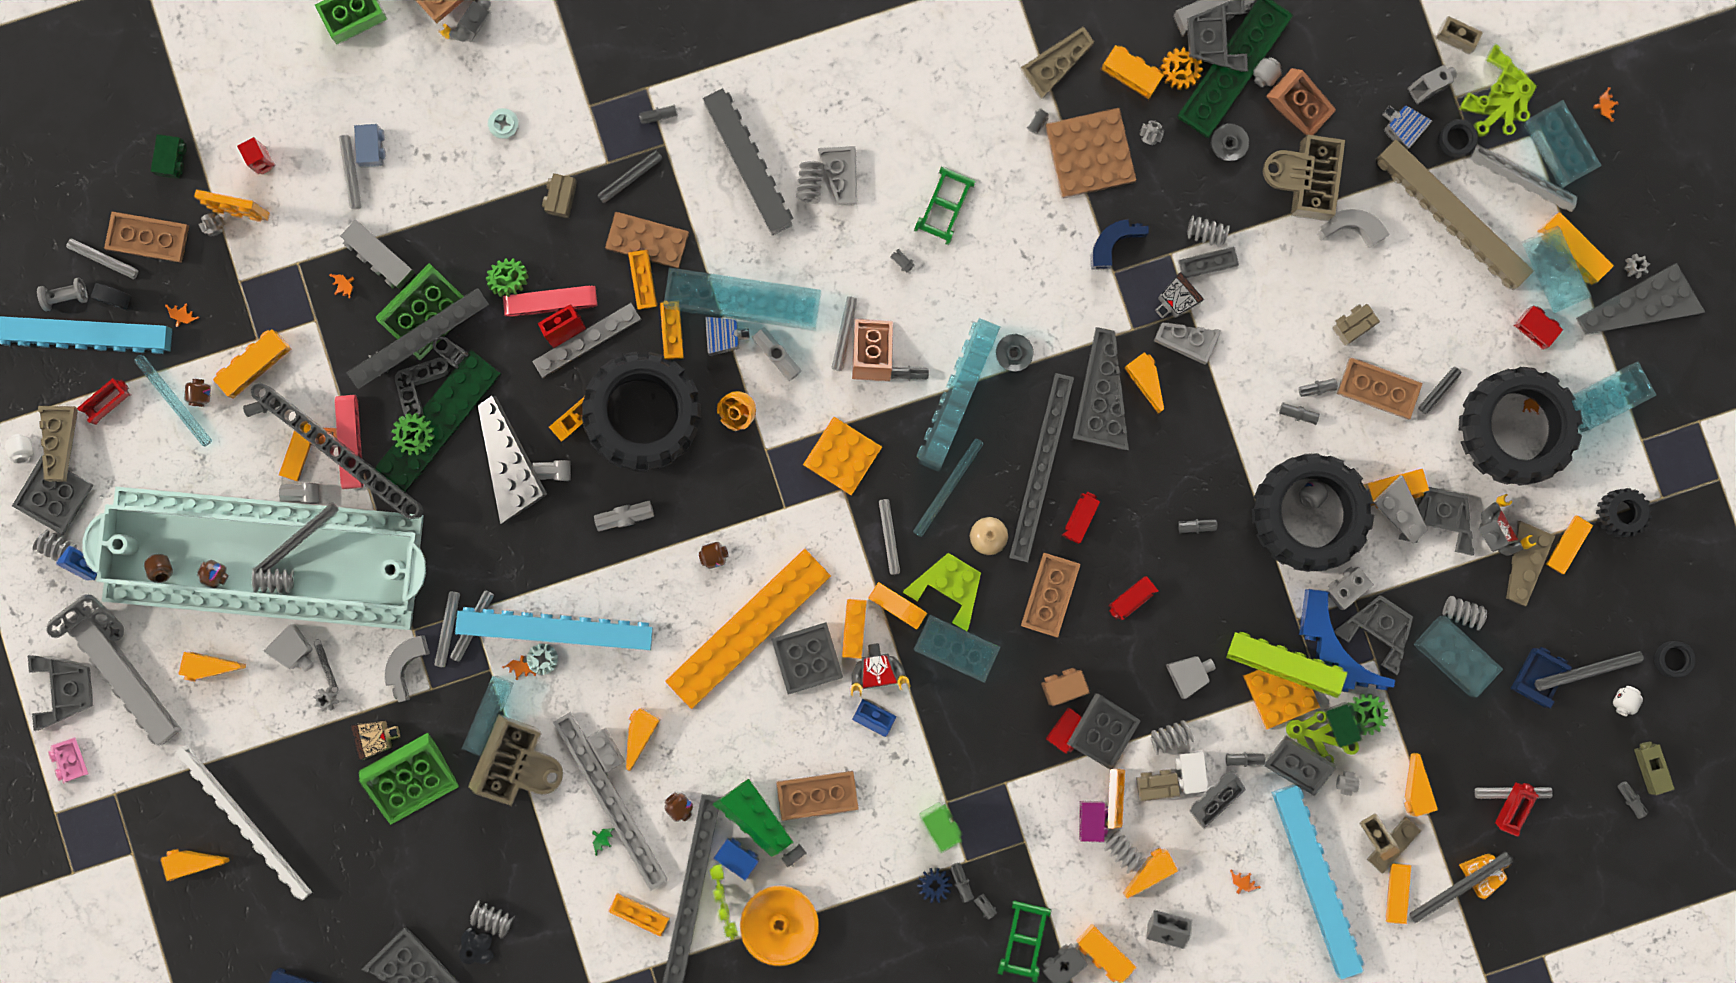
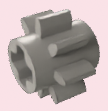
M1149 121L1148 125L1143 124L1140 136H1143L1142 140L1145 143L1155 145L1156 141L1161 142L1164 130H1161L1162 125L1158 122Z
M208 213L201 217L203 223H200L199 227L202 233L215 236L223 231L221 226H224L225 223L219 215L216 216L215 213Z
M1638 254L1632 256V259L1628 258L1625 260L1628 264L1624 267V270H1627L1629 277L1635 275L1636 278H1640L1642 274L1649 272L1646 268L1650 263H1647L1645 260L1646 256L1638 257Z
M331 687L327 688L326 691L321 688L318 690L320 695L313 696L316 699L314 706H319L321 712L326 711L327 707L331 711L334 709L333 704L339 703L336 700L338 692H332Z
M1344 771L1343 775H1338L1336 788L1341 790V794L1352 796V792L1358 791L1359 778L1355 777V773Z

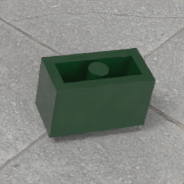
M157 134L151 172L157 176L180 179V174L183 173L184 169L183 155L187 151L186 142L180 137Z
M1347 702L1324 709L1339 748L1362 740L1363 730L1359 723H1355L1353 717L1356 716L1352 705L1349 706Z

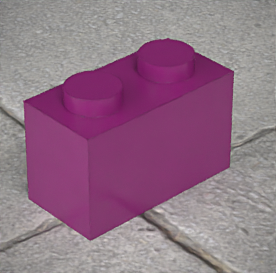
M1080 801L1079 840L1081 842H1105V837H1108V826H1105V818H1108V806H1105V802Z

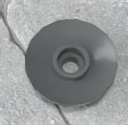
M1225 124L1214 132L1211 146L1219 158L1225 161H1235L1246 154L1249 148V138L1242 127L1236 124ZM1230 141L1232 143V147H1228L1226 145V142Z
M1009 334L1003 337L996 348V359L1000 366L1012 372L1027 368L1032 362L1034 355L1033 346L1030 341L1019 334ZM1011 351H1016L1018 355L1016 357H1012Z

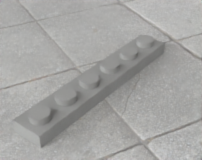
M1476 145L1472 150L1470 159L1477 165L1489 168L1493 173L1506 177L1510 182L1523 186L1527 191L1540 195L1544 200L1554 202L1562 209L1572 212L1576 207L1577 196L1479 145Z
M630 303L532 362L541 377L545 378L641 321V318Z

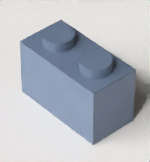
M378 124L354 125L356 163L360 167L383 166V160L386 159L385 149L382 148V141L385 140L384 130Z

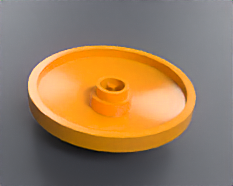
M782 885L767 887L757 892L747 902L740 920L741 937L748 951L758 960L770 965H788L800 960L811 950L818 933V916L812 902L799 890Z

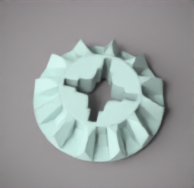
M497 109L488 119V128L499 139H508L518 129V118L509 109ZM506 117V122L510 126H504L501 131V125L497 122H503Z
M548 644L535 645L527 654V664L530 670L536 674H548L555 669L558 663L557 652ZM545 651V658L550 660V662H543L540 665L539 660L534 657L541 656Z

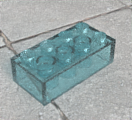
M1563 100L1523 123L1560 188L1569 185L1602 166Z
M1555 226L1521 242L1554 313L1591 297L1559 226Z
M1639 362L1629 364L1573 393L1576 400L1572 401L1576 411L1581 410L1583 424L1579 425V429L1581 432L1591 430L1656 396Z
M929 615L913 650L985 683L1000 647Z
M1439 616L1414 643L1423 654L1470 697H1478L1503 670L1446 616Z

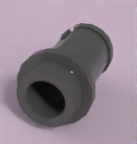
M1042 109L1035 111L1036 115L1027 127L1034 134H1038L1045 120H1048L1049 114Z
M897 249L896 252L894 251L890 256L902 268L901 271L908 273L914 267L913 260H909L900 249Z
M798 844L789 853H784V857L781 859L787 867H793V864L807 853Z
M984 893L974 900L984 913L983 916L987 917V919H990L997 913L996 907L991 905Z

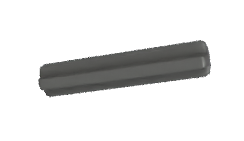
M1457 367L1451 368L1418 409L1422 413L1427 414L1462 372Z

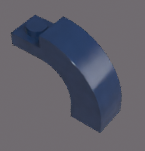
M1129 219L1121 220L1108 226L1099 235L1092 248L1091 270L1110 269L1112 267L1113 245L1124 238L1146 237L1149 234L1148 226L1137 223L1129 227Z

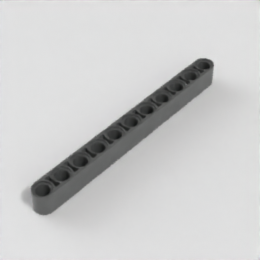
M262 383L252 386L251 395L256 401L404 517L416 520L423 515V507L416 500L274 389ZM265 388L266 393L260 398L259 392ZM277 400H280V407L278 409H275L274 403ZM291 412H295V414H296L295 419L292 420V421H290V420H289V415H290V413H291ZM309 423L311 429L305 433L304 426ZM325 435L326 441L320 445L319 438ZM336 447L341 449V453L338 456L334 455ZM354 458L356 465L350 468L349 461ZM370 470L371 477L365 480L364 473ZM385 482L386 489L380 492L379 484ZM399 493L401 501L396 504L394 496ZM415 505L416 513L411 516L409 508Z

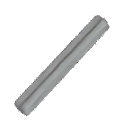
M341 135L339 140L350 208L358 209L361 208L351 138L349 135Z
M70 239L66 245L67 248L132 279H135L139 271L74 239Z
M848 296L846 299L832 363L833 370H842L857 302L855 297Z
M883 499L879 501L889 571L891 575L900 573L893 522L889 500Z
M449 592L435 659V666L437 667L446 666L460 593Z
M484 591L475 608V612L482 613V609H488L494 594ZM473 635L460 636L450 656L451 659L457 662L461 661Z
M1536 787L1534 789L1539 798H1552V788ZM1475 788V798L1507 799L1512 788Z

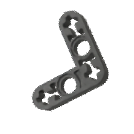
M436 358L396 373L395 383L405 416L408 413L412 414L410 406H413L416 413H418V418L423 416L416 386L448 375L450 365L444 358ZM443 364V370L439 371V365ZM426 369L427 375L422 378L418 377V372ZM404 376L407 377L406 383L409 387H405L402 382ZM413 392L414 396L411 400L407 401L404 399L406 393Z
M90 594L81 596L48 622L46 629L49 636L59 638L85 618H88L109 640L117 641L124 634L123 625ZM84 601L87 603L91 601V607L95 610L93 613L88 605L84 607ZM75 612L78 617L75 620H69L66 614ZM105 614L107 619L99 622L95 618L96 615ZM109 623L114 630L118 628V634L115 632L111 634V628L108 626ZM53 625L56 627L60 625V631L56 629L53 631Z

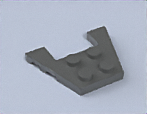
M1231 0L1187 18L1189 57L1241 72L1248 71L1247 54L1227 55L1225 15L1245 14L1244 0Z
M1428 487L1429 491H1425L1424 496L1417 505L1425 525L1458 532L1455 552L1473 556L1474 548L1472 547V531H1470L1468 496ZM1401 532L1399 540L1410 542Z
M1379 595L1334 630V633L1349 643L1359 627L1391 648L1381 666L1398 675L1413 616Z
M27 655L29 673L49 671L52 711L32 713L33 731L41 730L93 706L90 667L36 655Z

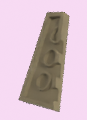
M1082 27L1020 68L1041 100L1094 44V41L1086 29Z
M38 406V412L41 416V421H39L40 429L42 430L41 446L44 451L42 456L44 479L49 482H66L78 409L75 406Z

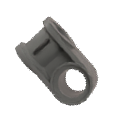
M440 336L433 340L434 350L456 369L459 368L458 365L465 356H469L466 351L445 336ZM440 339H444L447 342V346L443 350H439L436 347V342Z

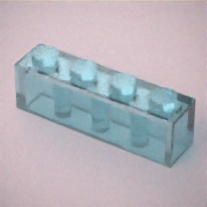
M492 676L462 749L479 756L482 755L498 714L501 715L514 685L513 682L499 676Z

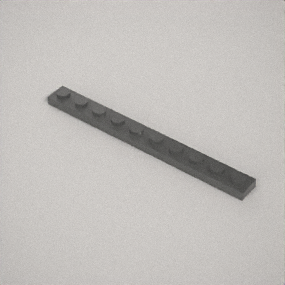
M1055 373L1009 555L1010 559L1028 563L1074 377Z
M702 794L663 983H683L719 811V808L717 809L712 804L721 797Z

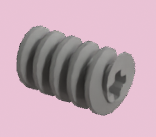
M817 161L802 162L799 165L802 169L799 171L801 178L798 179V183L801 185L797 186L799 193L796 194V197L804 202L819 203L820 201L815 199V196L821 195V193L816 191V189L821 188V185L816 184V182L822 181V178L818 177L817 174L823 173L818 167L824 166V164Z
M1192 215L1187 230L1188 239L1195 235V241L1202 237V243L1209 239L1210 246L1216 241L1217 248H1219L1222 243H1225L1230 226L1227 225L1223 230V224L1220 223L1216 228L1215 221H1212L1209 225V220L1205 219L1201 223V217H1197L1194 221V215Z
M46 530L35 540L32 549L37 550L40 554L44 553V556L51 557L52 560L57 561L68 546H70V541L67 540L63 544V537H59L56 540L57 534L53 533L49 537L50 531ZM73 544L72 547L77 549V544Z
M254 568L252 570V588L254 592H258L259 588H261L262 593H265L267 588H269L270 593H274L275 588H277L278 593H282L285 588L286 594H289L293 588L294 569H292L290 575H288L286 569H284L282 574L279 573L278 569L275 570L274 574L271 573L270 568H268L266 574H264L262 568L259 569L258 573L255 572Z
M1450 596L1447 599L1442 613L1443 616L1448 614L1447 620L1449 621L1454 616L1455 623L1462 619L1463 626L1469 621V628H1473L1477 624L1476 629L1480 631L1487 618V610L1483 606L1478 607L1477 604H1470L1469 601L1463 602L1460 598L1456 600L1454 596Z
M1184 720L1180 722V726L1174 723L1173 729L1170 725H1167L1166 732L1163 728H1159V734L1155 730L1151 732V742L1156 755H1159V748L1164 753L1166 752V746L1173 750L1174 743L1178 747H1181V741L1188 745V738L1194 743L1191 729Z
M1118 830L1106 841L1107 845L1104 850L1112 849L1110 856L1117 855L1115 862L1122 860L1121 868L1128 866L1126 871L1128 874L1137 870L1147 858L1141 859L1142 853L1140 852L1135 854L1137 848H1130L1132 843L1130 841L1125 842V835L1119 837L1121 831Z
M479 900L471 914V925H475L478 922V928H482L485 925L486 932L492 928L493 935L500 931L499 937L503 938L508 933L515 916L508 920L509 913L502 917V910L495 914V907H492L488 911L487 903L480 907Z

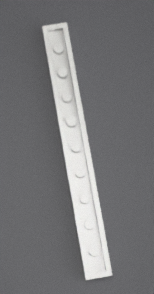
M188 746L178 749L176 753L181 764L187 765L191 770L190 774L197 781L200 780L204 785V791L212 795L216 799V805L229 814V820L240 827V832L246 839L252 841L255 851L263 854L267 865L272 869L275 868L279 873V879L292 888V894L296 898L303 900L313 893Z

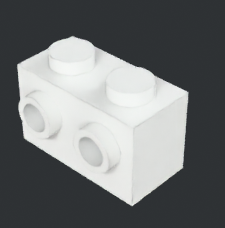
M1202 751L1178 753L1179 758H1176L1175 761L1176 768L1181 773V778H1178L1179 789H1183L1185 794L1208 791L1204 753Z

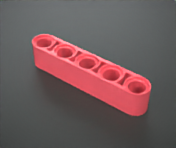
M595 286L513 294L509 297L507 295L503 296L504 316L506 317L557 312L570 304L574 309L597 306Z
M336 396L337 440L362 458L357 396ZM338 447V455H339V454L341 453L340 447ZM354 458L349 461L350 468L356 465ZM339 466L342 489L363 488L364 484Z

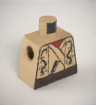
M386 721L350 725L359 761L392 748L391 739L400 737L398 726L388 728Z

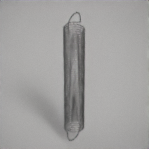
M320 644V658H321V665H322V668H323L322 651H321V645H322V644ZM316 645V646H317V654H318V657H319V647H318V645ZM323 650L324 669H325V676H326V679H327L326 663H325V655H326V653H325V651ZM327 661L328 681H329V687H331V685H330V676H329V667H330V664H329V662ZM330 668L332 688H333V678H334V675H333V672L331 671V668Z

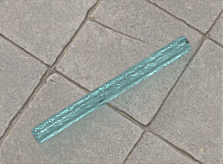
M138 355L134 359L137 366L199 443L204 447L208 446L212 439L145 356Z
M976 438L914 529L913 532L919 537L923 536L982 448V441Z

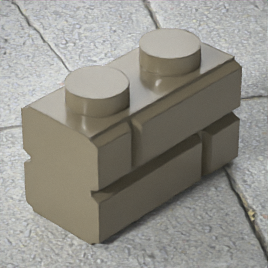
M1448 16L1442 22L1435 39L1470 54L1476 48L1483 32Z
M555 173L552 175V178L548 179L547 189H549L548 196H544L542 207L545 208L544 211L547 214L569 218L577 180L573 177Z
M1359 304L1350 310L1352 312L1351 315L1346 317L1344 314L1335 320L1337 324L1332 328L1345 346L1380 323V320L1368 304L1364 306Z
M1171 769L1160 770V774L1152 775V772L1140 773L1141 777H1136L1140 801L1180 796L1177 773L1171 772Z
M1376 813L1360 822L1361 827L1383 861L1400 852V849Z

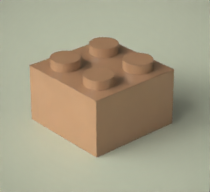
M1070 668L1062 671L1063 675L1059 677L1054 674L1044 678L1045 682H1042L1041 685L1049 705L1054 706L1089 693L1081 670Z

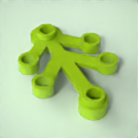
M1521 79L1515 85L1496 82L1491 86V91L1494 94L1514 92L1509 98L1481 96L1477 99V105L1481 108L1499 106L1485 121L1474 124L1478 137L1487 135L1490 130L1489 127L1504 113L1505 125L1503 126V133L1506 135L1513 134L1516 130L1513 124L1514 103L1518 99L1519 112L1517 113V119L1521 122L1529 119L1530 113L1527 110L1528 97L1532 95L1534 85L1528 79ZM1495 85L1500 86L1499 92L1495 91ZM1523 85H1526L1528 88L1526 92L1522 91ZM1482 98L1486 99L1485 105L1480 103ZM1522 112L1526 114L1525 119H1522L1520 116ZM1481 125L1485 127L1484 132H1480L1479 127ZM1508 125L1512 127L1510 133L1506 131Z
M1317 711L1312 717L1302 722L1291 720L1287 724L1286 733L1290 738L1297 739L1298 743L1315 752L1312 748H1309L1305 737L1311 738L1320 756L1323 758L1329 756L1330 762L1334 763V757L1328 754L1323 744L1324 742L1338 747L1334 737L1325 735L1332 731L1330 724L1328 723L1314 731L1306 729L1316 722H1325L1327 719L1325 712ZM1319 713L1323 715V719L1320 721L1317 719ZM1295 726L1299 727L1298 733H1294L1293 728ZM1358 742L1353 743L1355 746L1354 750L1350 751L1349 745L1342 747L1343 751L1349 755L1356 754L1359 750Z
M718 864L710 868L712 880L716 879L717 881L716 890H713L715 901H720L721 909L718 910L720 921L725 920L726 926H724L726 938L730 937V940L733 941L734 938L738 937L736 923L730 920L724 887L720 880L725 879L722 865Z

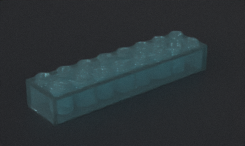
M669 268L663 305L665 309L816 331L822 293L819 289Z
M981 318L978 319V322L973 321L968 334L971 338L970 340H965L961 353H964L962 358L958 357L953 369L956 371V374H951L946 386L949 388L948 393L943 392L939 405L942 407L940 411L936 409L931 421L934 423L933 428H928L924 440L927 441L926 445H921L916 456L920 458L919 464L938 472L940 471L1000 326Z

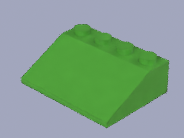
M429 263L375 318L396 339H399L464 296ZM433 341L413 354L421 360L433 348Z
M428 733L359 771L360 783L390 825L459 787L439 748Z

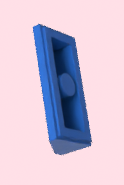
M68 546L56 562V565L84 580H95L97 572H94L87 565L83 552L72 546Z
M862 699L852 720L886 737L897 716Z

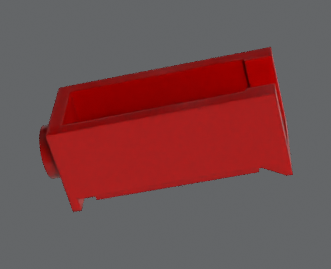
M112 378L77 409L89 417L87 419L89 423L96 425L128 396H131L128 391L129 387L124 381ZM117 389L119 394L96 412L94 408Z
M1089 492L1080 495L1082 498H1079L1065 527L1067 531L1061 535L1078 544L1081 543L1100 503L1099 500H1096L1097 496Z
M1147 576L1143 577L1109 604L1111 608L1109 612L1116 620L1118 618L1124 620L1123 616L1127 617L1150 599L1153 596L1152 593L1159 591Z
M1515 782L1495 822L1502 831L1519 837L1520 830L1536 799L1539 798L1533 786L1527 783L1521 785ZM1525 797L1513 823H1510L1522 798Z

